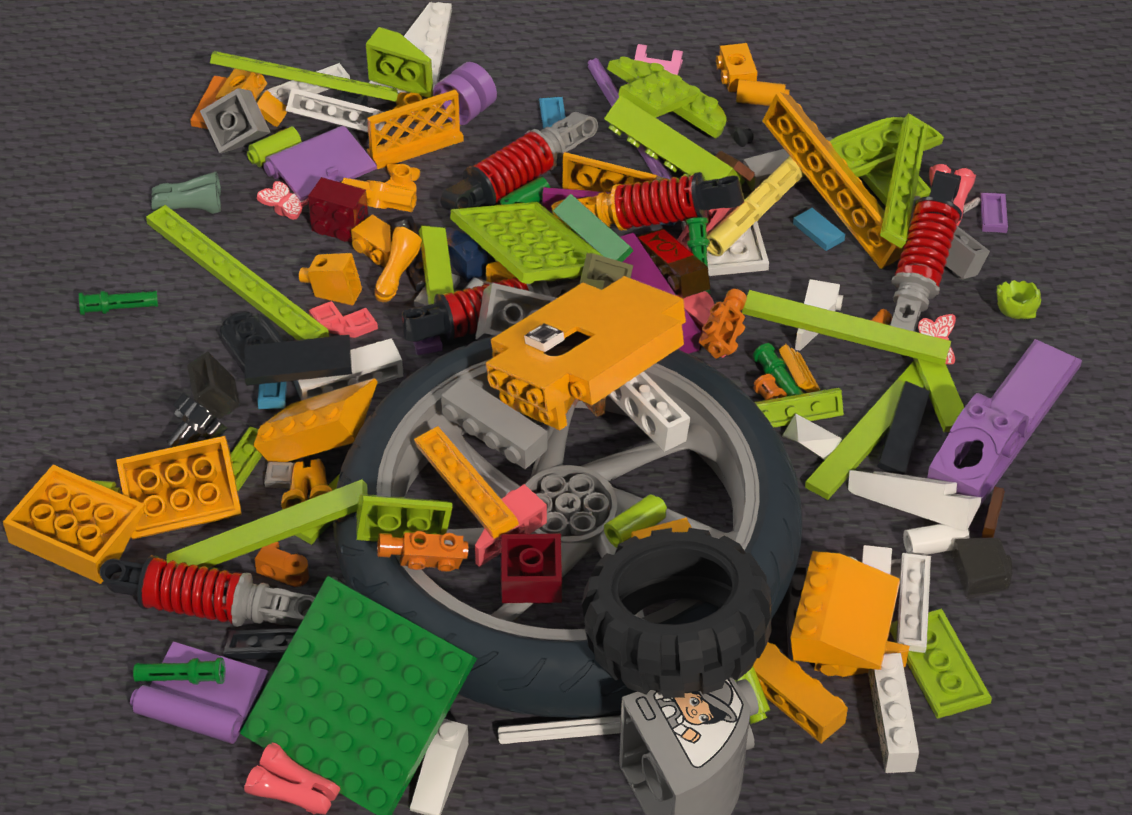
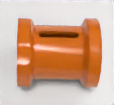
M772 374L762 375L754 382L753 389L757 394H761L765 400L777 399L775 396H778V398L787 397V393L776 385Z

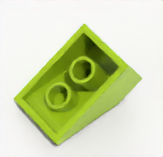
M378 27L366 43L369 80L411 93H418L424 97H433L432 60L400 33Z

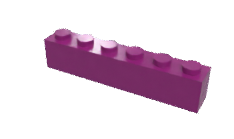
M631 233L621 236L620 238L633 249V252L623 261L633 265L631 279L675 295L636 235ZM685 310L686 322L682 324L684 345L678 349L690 354L700 350L699 340L701 332Z

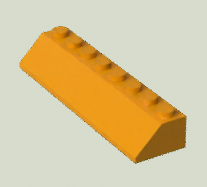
M782 92L776 93L762 122L796 162L798 167L878 267L883 269L900 259L903 247L899 248L880 236L885 211L878 204L876 198L868 192L862 181L848 167L846 161L835 151L830 141L826 140L818 130L817 125L809 119L801 105L790 95Z

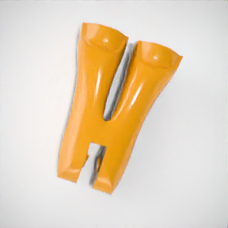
M396 227L393 232L388 262L375 285L374 292L377 301L388 302L395 296L402 273L411 264L421 248V237L405 227Z
M321 459L311 460V467L306 468L303 461L294 464L290 490L282 496L281 506L283 510L307 501L308 490L310 489V499L332 491L331 487L327 484L326 471Z

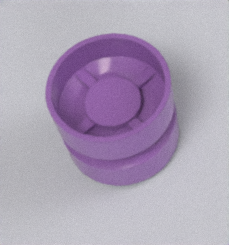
M473 62L463 63L450 75L438 82L433 90V95L436 96L456 89L459 94L460 125H465L474 119L480 112L493 104L497 97L496 86L491 76L485 69ZM452 100L444 102L441 108L446 110Z

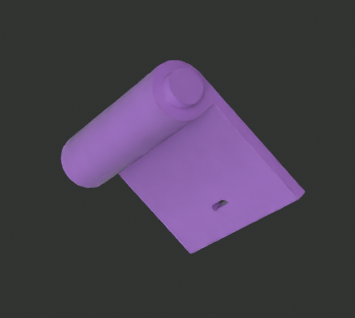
M342 125L267 156L264 169L269 177L273 176L274 179L282 177L298 199L303 201L308 198V195L321 177L342 183L343 178H357L376 170L377 165L349 130Z
M172 642L162 663H188L193 658H198L200 661H216L217 658H223L226 667L224 683L217 684L216 681H207L193 685L189 680L152 681L150 686L142 685L132 693L130 705L133 706V712L230 744L235 743L265 684L269 671Z

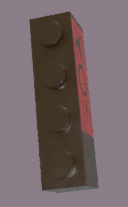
M662 228L637 236L671 289L682 298L710 290L708 266Z

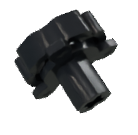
M182 393L173 406L177 408L174 414L183 421L166 442L172 447L194 443L201 435L207 440L221 437L228 428L201 404L196 403L185 393Z

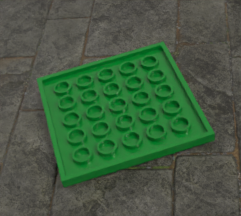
M327 576L240 734L263 748H266L272 742L280 745L293 761L305 769L336 783L340 787V794L376 815H392L477 658Z

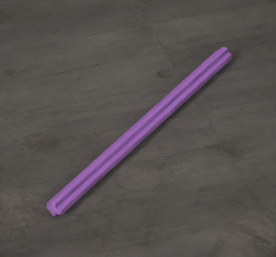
M597 58L590 59L588 61V69L610 105L613 106L619 98V91L600 60ZM640 145L637 148L654 175L669 180L672 178L660 157L655 160L645 153L647 150L645 147Z

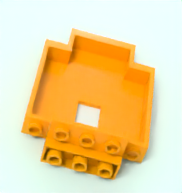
M623 276L603 290L586 283H581L491 339L493 358L486 362L489 386L499 390L500 400L514 410L557 430H561L567 426L564 401L574 397L594 405L684 345L682 324L686 322L684 299ZM545 323L563 331L564 339L576 331L591 338L563 355L548 356L543 351L525 344L524 335Z

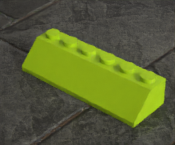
M621 95L604 118L610 124L608 129L618 136L622 133L628 136L627 141L636 148L642 145L647 149L645 151L647 155L655 160L660 157L665 161L663 165L673 172H676L678 169L684 173L683 176L685 175L688 178L696 172H701L706 180L738 176L740 185L745 182L731 166Z

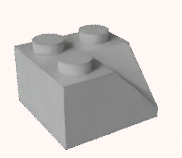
M237 88L200 111L219 153H225L254 143L271 133L251 90Z

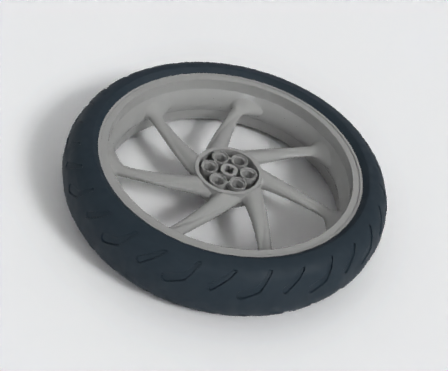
M576 331L556 346L544 352V354L548 356L563 355L591 337ZM495 336L475 341L468 346H462L438 357L403 380L397 389L394 388L380 402L359 430L343 462L337 489L362 479L367 484L368 495L405 498L409 487L419 472L429 462L417 448L414 439L437 426L452 441L500 499L504 498L508 492L521 487L492 466L466 442L462 435L467 432L463 427L454 421H449L442 414L441 395L463 377L500 400L499 390L489 386L486 362L493 358L491 339ZM677 349L644 372L690 417L686 442L665 452L655 442H651L582 466H563L566 439L574 408L602 410L600 408L601 401L598 404L590 405L575 398L566 414L567 426L561 430L548 426L546 430L548 431V450L535 460L531 477L525 484L547 504V523L531 534H561L562 577L584 556L597 551L602 558L606 553L614 555L617 548L607 539L604 533V525L643 499L616 489L609 482L658 458L677 451L690 449L696 452L713 469L726 488L732 501L733 530L732 532L724 533L689 517L687 519L692 528L709 530L711 536L718 539L726 536L740 543L746 553L752 554L767 576V584L771 592L773 618L786 595L797 565L802 537V510L798 481L792 461L785 450L782 440L756 403L725 375L698 358ZM609 395L604 397L605 411L628 416ZM667 508L666 518L657 525L682 519L686 516ZM357 511L334 520L336 553L347 587L477 658L458 695L494 708L521 714L576 718L621 713L622 697L637 692L627 688L622 678L614 680L596 661L595 654L588 647L585 629H546L512 622L533 603H505L491 615L480 612L457 600L440 588L422 569L413 570L408 568V566H400V555H391L390 558L378 557L377 541L356 540ZM485 528L447 529V533L463 536V541H468V548H475V544ZM445 540V544L453 545L450 540ZM682 598L668 607L645 617L643 609L635 616L658 624H685L703 619L720 608L702 600Z

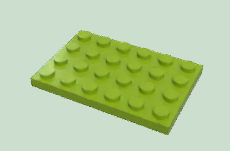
M538 202L451 209L450 219L518 278L520 282L525 284H531L534 281L540 280L555 281L558 278L576 279L578 276H582L587 253L603 256Z

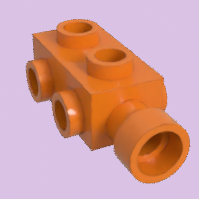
M729 290L724 302L714 304L710 309L708 321L702 328L703 333L699 343L715 359L732 354L738 347L736 338L745 330V325L743 324L745 316L740 311L744 308L747 297L741 290Z
M417 531L415 533H404L403 537H392V534L379 533L377 556L390 558L391 555H400V566H408V568L413 570L432 567L447 572L459 569L462 560L467 559L468 541H463V536H456L453 533L438 535ZM419 538L422 539L424 543H417L414 540ZM450 540L453 545L445 544L444 541Z

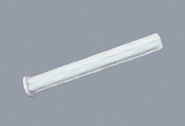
M621 715L498 727V738L501 744L621 733Z

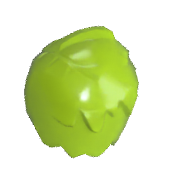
M1012 280L1010 284L1003 282L997 286V304L1001 313L1014 319H1033L1036 317L1037 309L1041 305V294L1033 282L1027 283L1026 281L1017 282Z

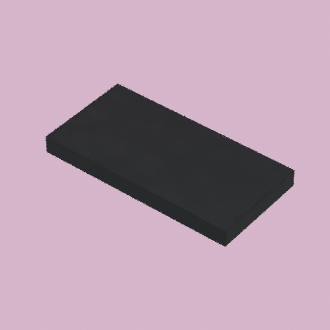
M350 335L245 346L246 386L352 374Z

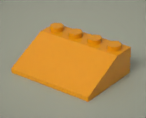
M373 378L291 403L260 426L253 446L268 462H288L353 443L364 424L378 381Z
M225 436L116 460L123 495L145 504V510L131 536L132 540L242 515L230 449Z
M52 465L6 517L3 525L9 543L101 584L103 582L100 576L102 564L109 559H120L145 510V504L56 465Z
M812 551L791 634L793 661L881 670L900 579L843 554Z

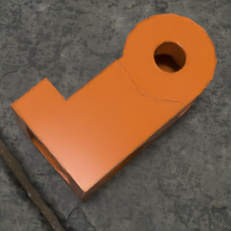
M279 542L262 547L255 557L256 573L294 587L304 585L309 579L308 560L306 557L299 554L291 555L280 550Z

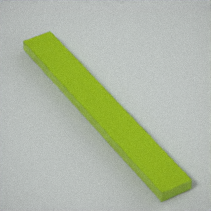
M218 51L212 52L210 63L397 101L398 90L396 88Z
M909 113L903 119L880 233L881 237L899 248H902L907 240L928 129L926 123Z
M749 290L746 303L742 309V314L941 365H945L951 345L949 340Z
M914 361L807 479L805 488L829 500L849 477L850 470H855L888 433L905 381L926 389Z
M361 479L167 554V564L174 560L178 564L185 562L188 566L196 564L199 568L202 566L209 568L354 513L358 509L360 494L368 495L367 484Z

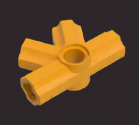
M343 178L342 183L366 189L367 206L381 209L392 208L413 212L416 206V191L409 190L407 187L393 186L378 181Z

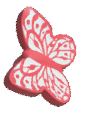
M280 181L274 182L272 189L266 188L257 194V200L260 203L274 206V211L278 215L287 216L293 220L299 217L302 207L307 205L309 201L308 198L300 201L295 193H290L288 186Z
M953 314L938 317L935 322L928 318H923L918 324L919 332L949 340L948 336L954 328L956 317ZM951 346L945 364L955 363V355Z

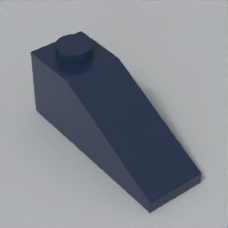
M450 227L445 228L450 264L466 282L471 281L473 277L478 278L485 275L486 266L488 265V252L469 235Z

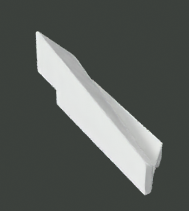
M850 470L848 490L853 494L962 531L969 528L981 504V497L956 494V482L874 471L869 473Z

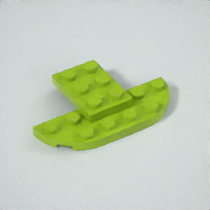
M620 57V59L609 61L607 70L629 83L620 87L619 96H623L655 118L673 111L714 138L722 134L726 124V115L715 98L708 97L700 92V89L696 86L689 85L680 76L665 70L664 66L659 63L650 64L639 60H632L628 57Z
M903 117L881 119L837 136L830 141L835 151L846 161L855 176L861 177L885 206ZM929 125L923 151L942 144L944 139L937 130ZM919 176L915 196L921 198L929 197L931 189Z

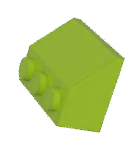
M360 494L357 509L356 540L378 542L379 533L392 534V537H403L404 533H415L417 531H423L426 534L444 535L447 533L452 503L439 500ZM419 538L414 540L417 543H424V541Z

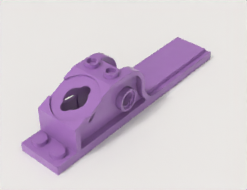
M1035 339L992 398L980 393H976L957 417L950 433L929 466L927 478L956 482V494L981 497V506L1078 371L1082 360ZM975 440H980L984 444L981 461L972 467L956 468L955 466H958L969 452L971 444Z

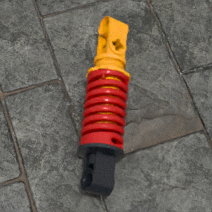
M696 172L689 176V178L684 175L680 179L677 177H672L670 180L663 178L661 181L653 180L652 183L645 181L643 184L636 182L634 185L631 183L615 184L612 187L611 193L601 192L594 197L577 199L608 227L611 224H616L620 231L630 229L633 226L641 227L643 225L675 223L679 220L686 221L691 218H708L711 209L734 208L744 203L738 176L706 180L701 172ZM560 200V201H558V202H555V203L551 206V207H552V211H553L563 200ZM553 212L554 216H555L556 218H558L562 223H564V222H563L559 217H557L556 214Z

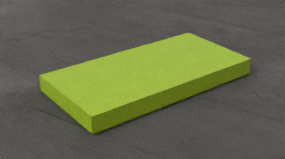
M938 609L928 612L926 652L909 651L907 664L936 718H942L990 704L992 698L943 610ZM898 621L892 622L890 626V632L896 643Z

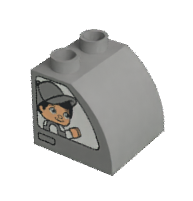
M729 678L725 680L722 689L702 695L700 690L685 692V698H663L660 691L650 690L647 695L635 692L622 697L619 766L645 815H731L742 787L746 750L754 748L755 744L749 720L750 716L758 713L759 707L756 694L748 680L742 679L735 682L734 679Z

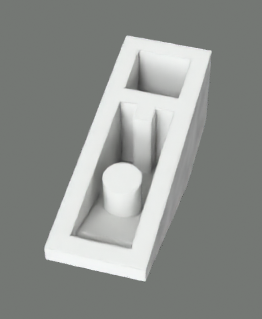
M810 279L804 304L831 311H841L843 295H839L840 284ZM798 328L795 350L800 351L818 333Z
M446 719L443 720L426 751L410 811L424 815H441L469 745L468 725Z

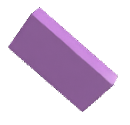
M981 193L982 231L1007 233L1006 194Z

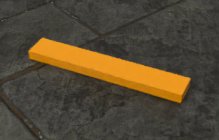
M439 426L414 439L417 448L493 539L519 525L517 517Z

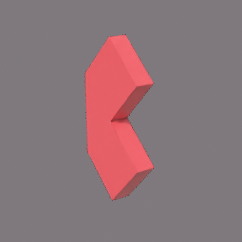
M330 301L309 310V315L326 327L329 333L350 335V337L356 338L378 329L377 322L367 308L343 317L334 303Z

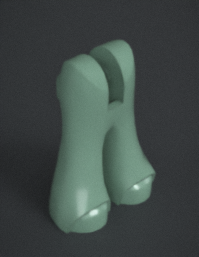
M217 172L209 173L186 182L163 183L153 187L152 210L156 211L166 205L172 210L195 208L206 210L212 214L221 212V187Z

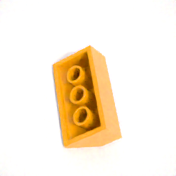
M566 152L563 154V189L611 192L615 184L631 183L634 185L636 182L643 184L645 181L652 183L653 180L661 181L663 177Z

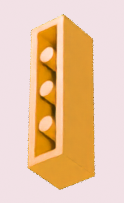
M767 642L760 658H757L753 665L765 697L818 742L823 743L845 724L848 707L841 698L827 691L819 680L805 673L797 662L783 655L776 645Z

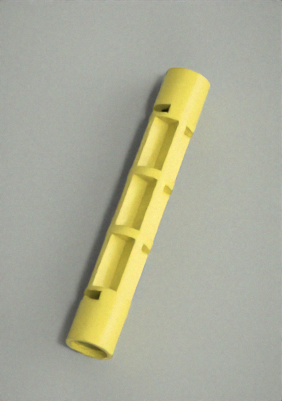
M790 156L744 199L743 204L736 207L707 234V239L710 240L707 250L711 254L722 256L743 233L805 175Z

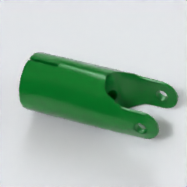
M538 177L501 198L500 203L501 205L540 202L543 200V188H550V185L545 178Z

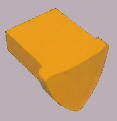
M266 90L256 102L264 119L273 126L278 127L287 114V106Z

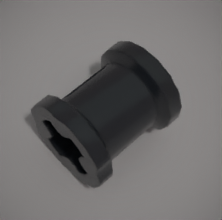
M342 91L339 100L368 107L367 95L359 96L347 91Z

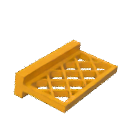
M456 89L367 118L370 146L367 149V154L377 165V169L386 167L388 163L396 164L464 141L463 134L460 131L459 94ZM452 100L446 110L441 108L444 102ZM430 107V110L424 117L419 115L422 109ZM437 111L442 113L436 122L430 120ZM409 115L402 124L397 122L400 116ZM448 117L452 118V122L443 124ZM415 118L420 120L414 129L408 127ZM383 121L387 122L380 131L375 129V124ZM426 124L432 126L430 129L421 131ZM392 126L398 127L392 136L387 135ZM404 131L410 133L406 137L399 138ZM382 138L388 140L386 143L378 145Z

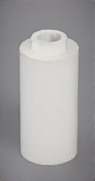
M944 524L905 530L903 534L904 546L908 554L917 555L965 548L966 542H969L968 529L962 531Z

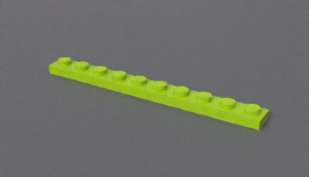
M164 205L146 216L149 226L296 340L329 337V331L326 327L168 206Z

